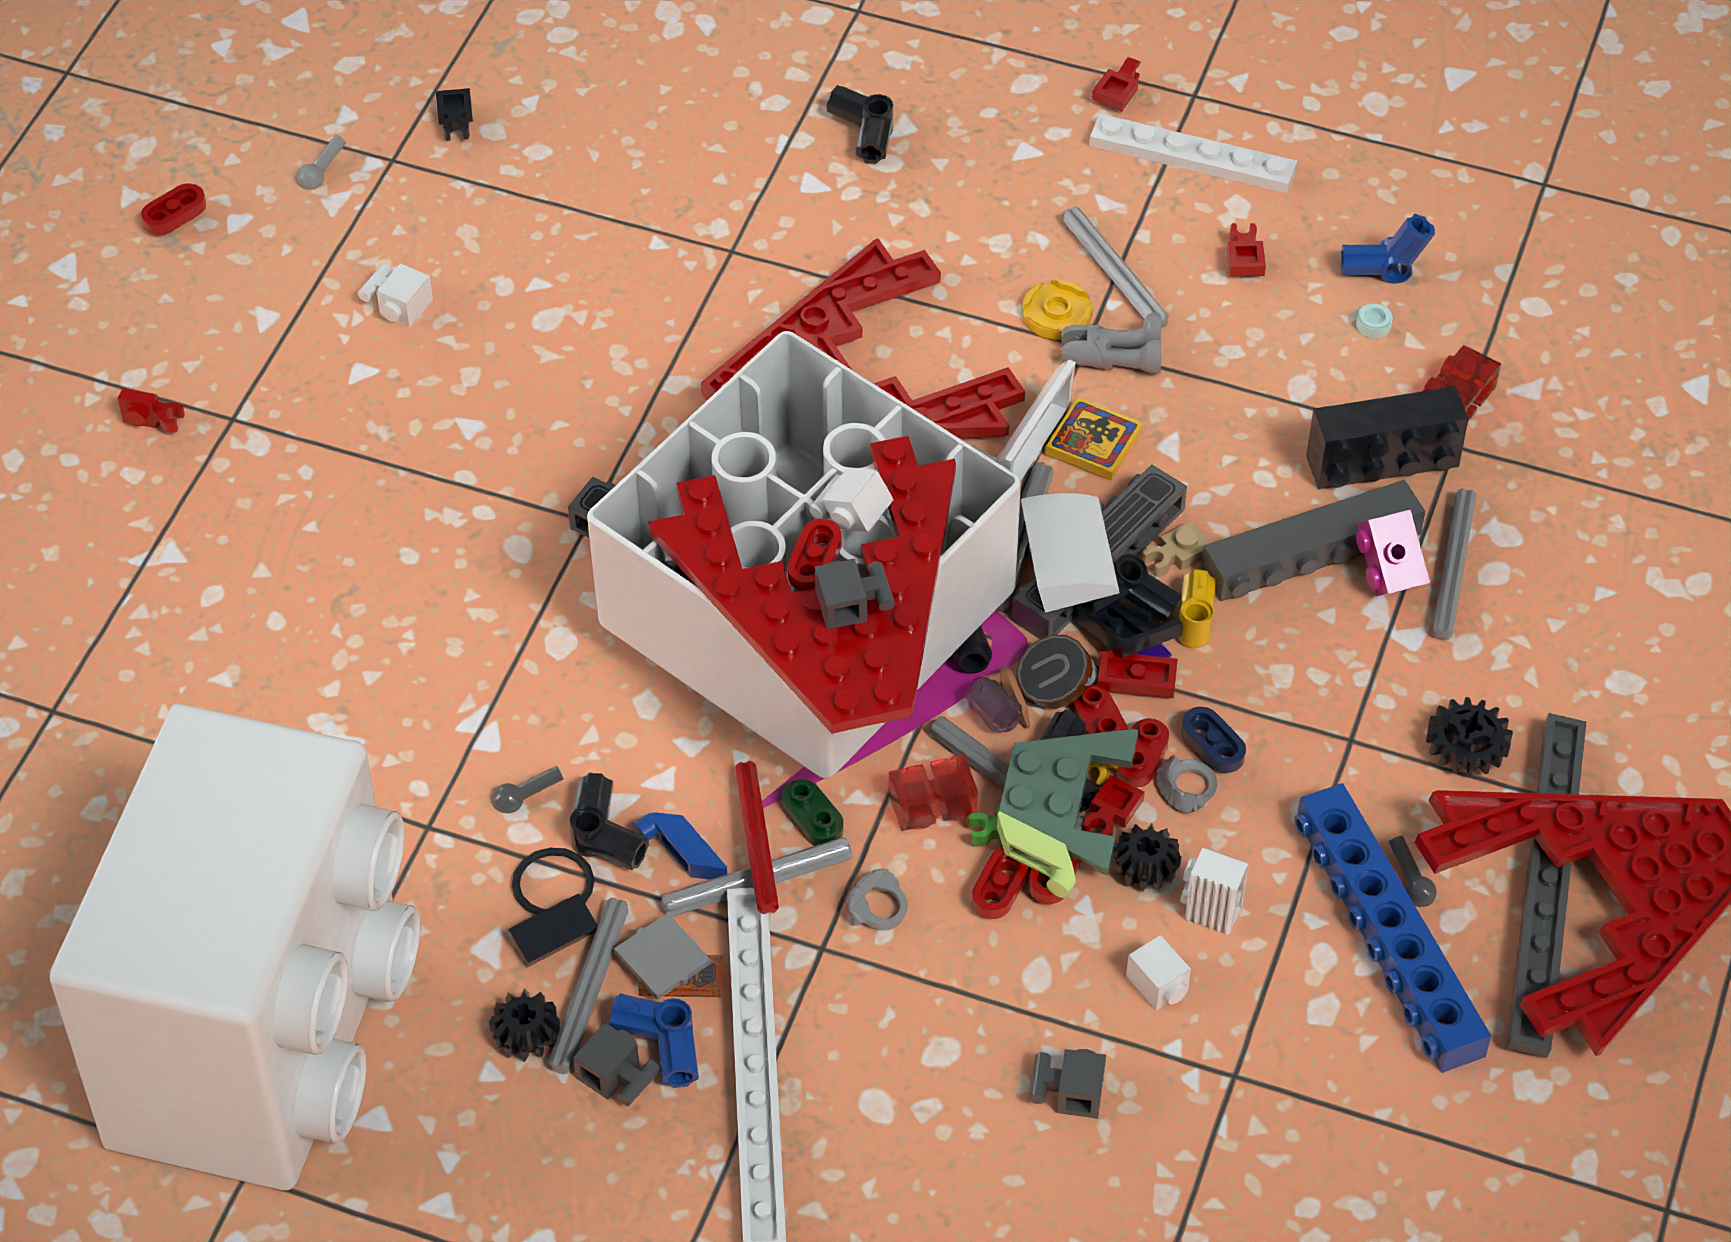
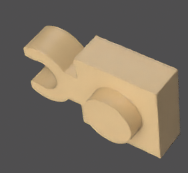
M1190 521L1161 536L1160 545L1145 549L1142 560L1145 564L1154 560L1159 561V563L1154 565L1153 575L1161 577L1168 573L1170 566L1176 564L1182 571L1201 561L1204 545L1210 544V542Z

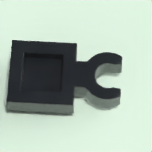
M470 88L436 91L439 125L443 124L445 140L451 141L450 134L456 130L463 132L464 139H469L470 130L468 122H473Z

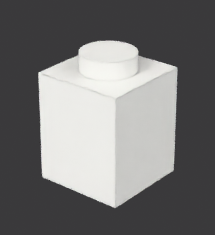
M1161 935L1128 955L1126 977L1156 1011L1168 1003L1173 1005L1179 1002L1187 994L1191 968Z

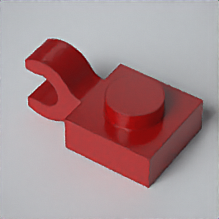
M1127 57L1118 72L1108 69L1092 90V100L1122 112L1138 91L1140 73H1137L1136 70L1140 66L1141 61Z
M122 388L118 396L123 422L135 426L157 429L160 424L164 431L175 433L178 431L177 420L171 417L184 418L185 416L182 404L160 402L157 394Z

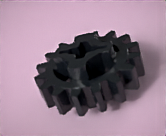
M1465 697L1464 704L1459 705L1454 699H1451L1448 709L1439 705L1436 715L1430 716L1426 735V743L1431 744L1429 753L1430 755L1440 754V766L1448 763L1453 764V773L1455 774L1461 768H1466L1469 776H1473L1476 768H1479L1484 774H1488L1491 764L1499 768L1502 765L1503 757H1508L1513 731L1507 729L1508 718H1497L1499 713L1498 707L1490 710L1485 709V700H1481L1478 705H1472L1470 697Z

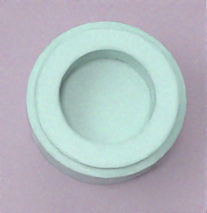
M1367 304L1358 311L1356 320L1357 330L1369 338L1384 337L1391 330L1393 315L1383 305Z

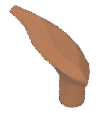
M1003 666L1000 672L982 676L985 691L1000 687L1004 688L1006 699L1012 704L1019 720L1028 729L1030 727L1028 709L1013 672L1008 667Z

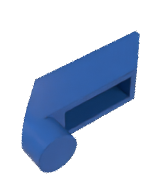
M654 812L648 813L632 823L634 832L647 837L649 840L657 837L690 877L711 880L727 874V866L683 815Z

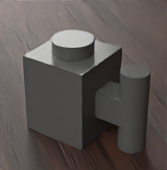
M855 559L831 561L825 565L815 567V591L827 630L867 622V600L877 599L880 610H889L895 606L882 562L870 563L867 566L869 577L865 578L860 577Z
M604 1023L573 1057L576 1079L607 1100L623 1085L624 1087L617 1094V1098L625 1106H630L661 1071L660 1066L651 1059L640 1070L637 1069L639 1066V1056L636 1040L625 1030L619 1029L617 1031L607 1023Z
M1065 1049L1062 1069L1050 1068L1052 1059L1050 1054L1044 1052L1037 1053L1034 1060L1029 1101L1035 1104H1042L1045 1102L1047 1091L1058 1092L1057 1113L1098 1119L1106 1055L1095 1053L1089 1049Z

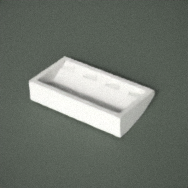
M1067 360L1054 371L997 458V462L1016 474L1021 483L1069 410L1076 364L1072 360Z
M1055 493L1021 499L1037 586L1045 613L1120 593L1098 497L1076 493Z

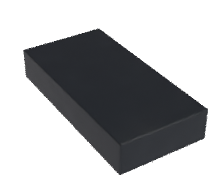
M578 893L508 929L507 934L528 968L595 933L598 925Z

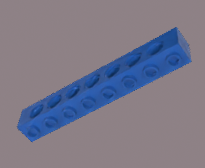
M1341 783L1300 797L1298 813L1294 818L1297 831L1301 837H1306L1311 844L1312 854L1319 868L1324 867L1327 872L1333 894L1337 899L1343 900L1348 909V918L1352 927L1356 931L1360 930L1366 940V949L1369 957L1373 962H1378L1382 968L1388 990L1393 995L1397 994L1403 1005V1013L1409 1026L1415 1027L1422 1038V1047L1428 1059L1434 1060L1441 1073L1485 1058L1491 1039L1490 1032L1345 785ZM1401 956L1409 957L1411 959H1404ZM1420 988L1427 989V990H1429V991H1431V992L1422 991V990H1420ZM1438 1021H1445L1449 1025L1441 1024Z

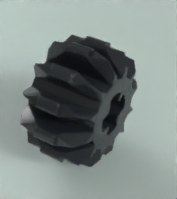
M1151 822L1145 830L1135 824L1131 833L1122 831L1119 843L1114 847L1113 858L1116 862L1115 870L1117 876H1125L1127 887L1134 883H1139L1142 892L1147 888V885H1153L1159 891L1163 886V881L1172 883L1176 876V871L1181 865L1178 839L1169 838L1170 834L1167 828L1157 832Z
M524 988L521 997L517 998L508 992L505 998L506 1003H495L494 1016L489 1021L494 1044L497 1048H504L508 1058L517 1052L521 1054V1058L524 1061L527 1060L531 1052H535L542 1057L545 1052L544 1046L554 1047L556 1034L560 1030V1019L557 1017L556 1006L553 1001L546 1002L542 992L529 997V992Z

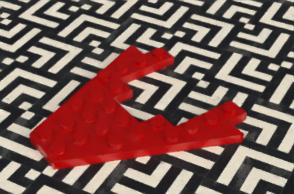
M879 238L873 240L701 382L703 397L707 401L768 343L784 331H790L851 369L836 346L862 338L863 327L852 312L940 283V270L926 250L893 260ZM1009 367L915 400L911 399L896 376L873 383L958 438L1008 436L1010 425L999 410L1025 400V390Z
M909 436L870 443V455L875 470L878 471L894 499L888 506V510L897 537L861 544V556L868 577L867 566L872 562H882L895 602L893 608L880 610L877 599L867 600V622L827 630L815 588L792 593L782 561L743 569L715 475L676 483L677 495L683 515L648 522L650 536L831 734L913 716L955 480L956 462L955 459L918 466Z
M1436 790L1432 792L1428 801L1443 822V825L1418 833L1414 841L1434 874L1533 837L1536 838L1555 868L1589 856L1628 914L1603 924L1599 931L1600 936L1616 958V961L1523 997L1520 1007L1541 1038L1576 1025L1595 1056L1602 1054L1731 905V810L1723 799Z

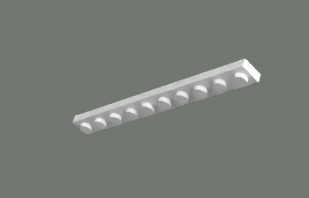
M754 888L727 889L743 1242H786L769 913L761 914L757 910Z

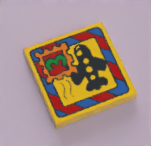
M1077 397L1047 443L1045 454L1112 480L1141 434L1143 422Z

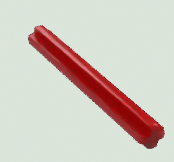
M750 760L746 763L739 762L735 766L757 910L761 914L775 913L779 908L757 768L756 764Z

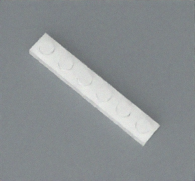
M1099 114L1090 135L1089 146L1286 194L1289 191L1297 167V160L1104 114Z

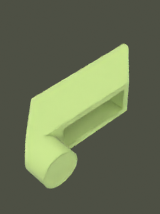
M999 811L997 830L1005 855L1051 877L1047 882L1048 889L1058 897H1067L1075 886L1076 879L1066 844Z

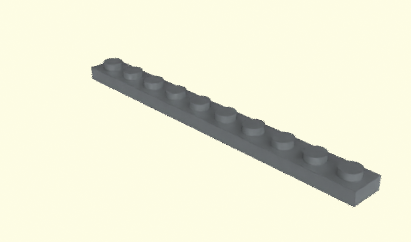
M1548 713L1544 722L1536 793L1579 794L1586 721ZM1533 837L1531 838L1507 1048L1547 1058L1552 1048L1553 1034L1541 1038L1520 1007V1003L1524 996L1559 983L1571 863L1555 868L1536 838Z

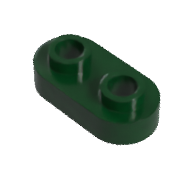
M800 779L786 785L782 792L783 810L809 843L817 846L843 837L842 815L815 783ZM822 820H825V821H828L829 823H828V824H820V823H818V822H819V821H822Z

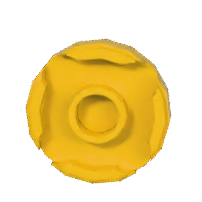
M1051 280V284L1042 286V283L1034 285L1025 294L1022 302L1023 321L1030 331L1040 337L1061 340L1063 328L1071 325L1090 324L1093 316V305L1085 289L1077 284L1064 280Z

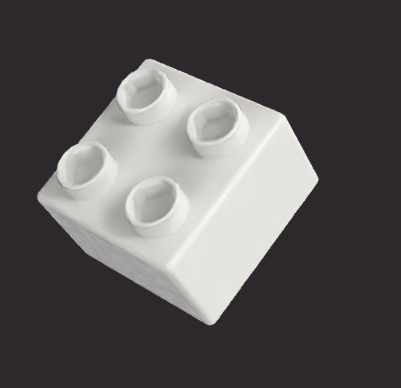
M784 331L768 343L589 510L587 521L598 620L605 629L819 777L830 778L886 722L831 734L703 592L665 565V561L672 559L650 536L648 522L683 515L677 495L676 483L715 475L742 568L745 569L782 561L788 578V561L801 531L807 523L817 519L810 514V506L834 476L842 475L847 467L875 470L870 455V443L909 436L918 466L955 459L956 474L918 690L1015 589L1021 481L1013 472L790 331ZM888 507L869 532L841 530L842 547L836 561L855 559L860 577H868L861 556V544L897 537ZM827 511L821 519L831 520L829 512ZM818 543L820 546L827 545L825 543ZM789 582L792 593L799 591L795 589Z
M179 703L171 706L50 971V983L102 1145L106 1150L278 1190H290L299 1179L314 1139L335 1144L342 1142L350 1132L361 1104L367 1070L366 1053L361 1045L352 1043L369 998L392 1002L397 1001L404 992L415 964L420 938V916L416 907L393 902L392 890L403 856L404 822L401 814L397 811L376 807L367 751L362 743Z

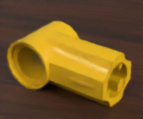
M1194 569L1193 572L1184 574L1182 580L1178 620L1183 625L1182 636L1177 637L1181 644L1190 648L1202 647L1208 643L1215 613L1213 606L1216 578L1211 577L1208 571Z

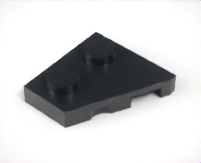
M1117 602L1094 617L1082 614L1078 609V623L1121 657L1136 654L1139 651L1182 636L1183 623L1180 620L1172 618L1167 624L1151 620V611L1129 607L1122 602Z

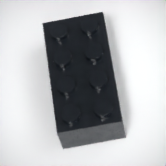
M1456 386L1314 408L1306 458L1318 489L1339 488L1349 484L1376 482L1380 479L1412 476L1417 473L1436 470L1444 471L1459 467L1469 418Z

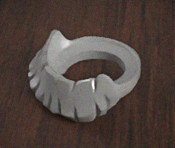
M1172 755L1157 770L1156 780L1160 793L1168 801L1169 805L1174 806L1175 809L1182 813L1190 814L1191 812L1198 811L1216 792L1217 778L1215 773L1200 761L1192 759L1179 760L1176 756ZM1193 772L1205 779L1208 788L1201 794H1191L1181 791L1175 781L1180 774Z
M875 869L872 873L868 872L866 876L861 878V881L855 884V887L850 892L851 895L848 897L847 909L855 925L864 923L876 930H889L898 926L907 912L905 894L900 889L899 882L894 874L889 872L888 869ZM873 889L891 893L898 901V913L889 919L875 916L869 909L865 895Z

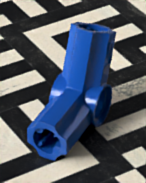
M1414 214L1411 218H1407L1393 237L1384 239L1379 245H1342V275H1381L1384 281L1394 284L1407 281L1413 273L1412 264L1435 235L1434 225L1430 224L1426 217Z
M619 993L612 1006L609 1025L617 1031L622 1029L629 1034L658 1041L663 1084H669L674 1088L687 1087L693 1081L698 1080L699 1075L690 1006L685 1001L676 998L656 1002ZM672 1023H679V1024H681V1025L676 1026V1027L667 1026V1025L672 1024Z

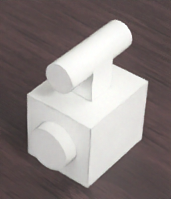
M401 263L394 271L389 265L382 264L357 292L359 298L365 302H368L376 293L380 315L389 321L398 322L409 328L433 301L430 276Z
M847 467L842 475L834 476L810 506L809 512L813 517L821 519L828 511L831 521L835 522L841 530L869 532L894 499L877 470Z

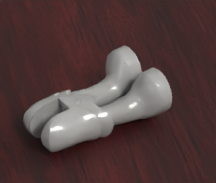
M1161 313L1147 314L1142 327L1132 331L1107 329L1101 325L1093 326L1092 324L1071 325L1062 330L1061 342L1063 346L1061 348V358L1063 363L1067 360H1072L1076 362L1075 365L1093 366L1106 370H1111L1113 365L1140 369L1147 373H1161Z

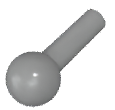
M335 135L312 164L303 165L298 170L296 180L300 187L315 189L322 185L324 182L323 172L346 144L342 137Z

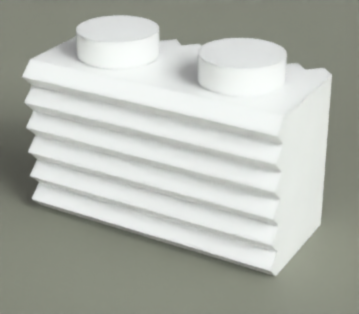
M1205 847L1202 848L1197 859L1191 857L1184 872L1183 880L1187 882L1180 899L1181 903L1187 905L1185 914L1187 922L1193 920L1194 924L1201 923L1202 927L1208 925L1210 930L1215 928L1217 933L1223 931L1225 935L1230 934L1242 909L1249 863Z

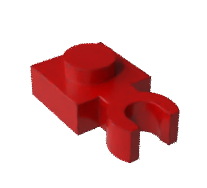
M1236 223L1231 224L1230 241L1227 244L1230 277L1265 276L1266 262L1263 241H1256L1257 227L1255 223H1250L1248 233H1240L1237 230Z
M1110 775L1091 801L1090 811L1093 813H1090L1084 819L1083 831L1090 832L1092 828L1100 827L1104 829L1101 834L1113 836L1114 823L1123 828L1126 827L1144 801L1145 791Z

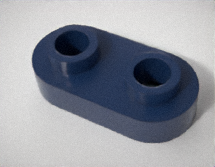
M1194 707L1185 713L1182 720V736L1211 768L1218 772L1231 773L1242 767L1245 760L1246 745L1239 735L1214 710L1207 707ZM1196 730H1204L1205 733H1198Z

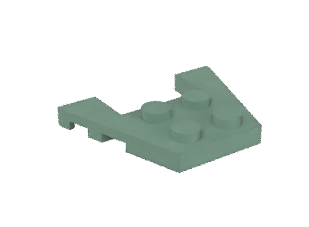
M1129 729L1014 743L999 811L1066 844L1070 858L1076 861L1080 859L1094 866L1095 871L1103 875H1109L1115 847V836L1076 830L1090 762L1132 768L1138 740V730Z

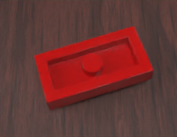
M1101 650L1097 686H1102L1110 692L1174 698L1178 659L1139 654L1121 657L1116 652Z

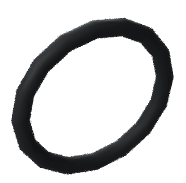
M550 847L535 851L524 858L513 875L512 889L515 899L526 911L535 915L547 910L531 904L523 896L520 882L522 874L531 863L537 859L552 855L564 856L576 861L584 870L586 885L581 898L586 903L593 893L595 878L590 864L580 854L566 848Z

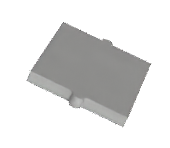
M668 913L645 928L639 927L635 935L614 948V953L657 1000L680 984L687 985L689 978L711 964V959Z

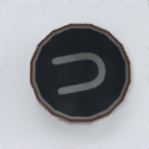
M1053 634L1039 639L1027 648L1019 660L1016 672L1017 682L1020 690L1031 703L1036 706H1044L1046 709H1057L1070 705L1083 694L1087 688L1085 684L1088 681V677L1091 679L1093 667L1090 655L1078 640L1068 635Z

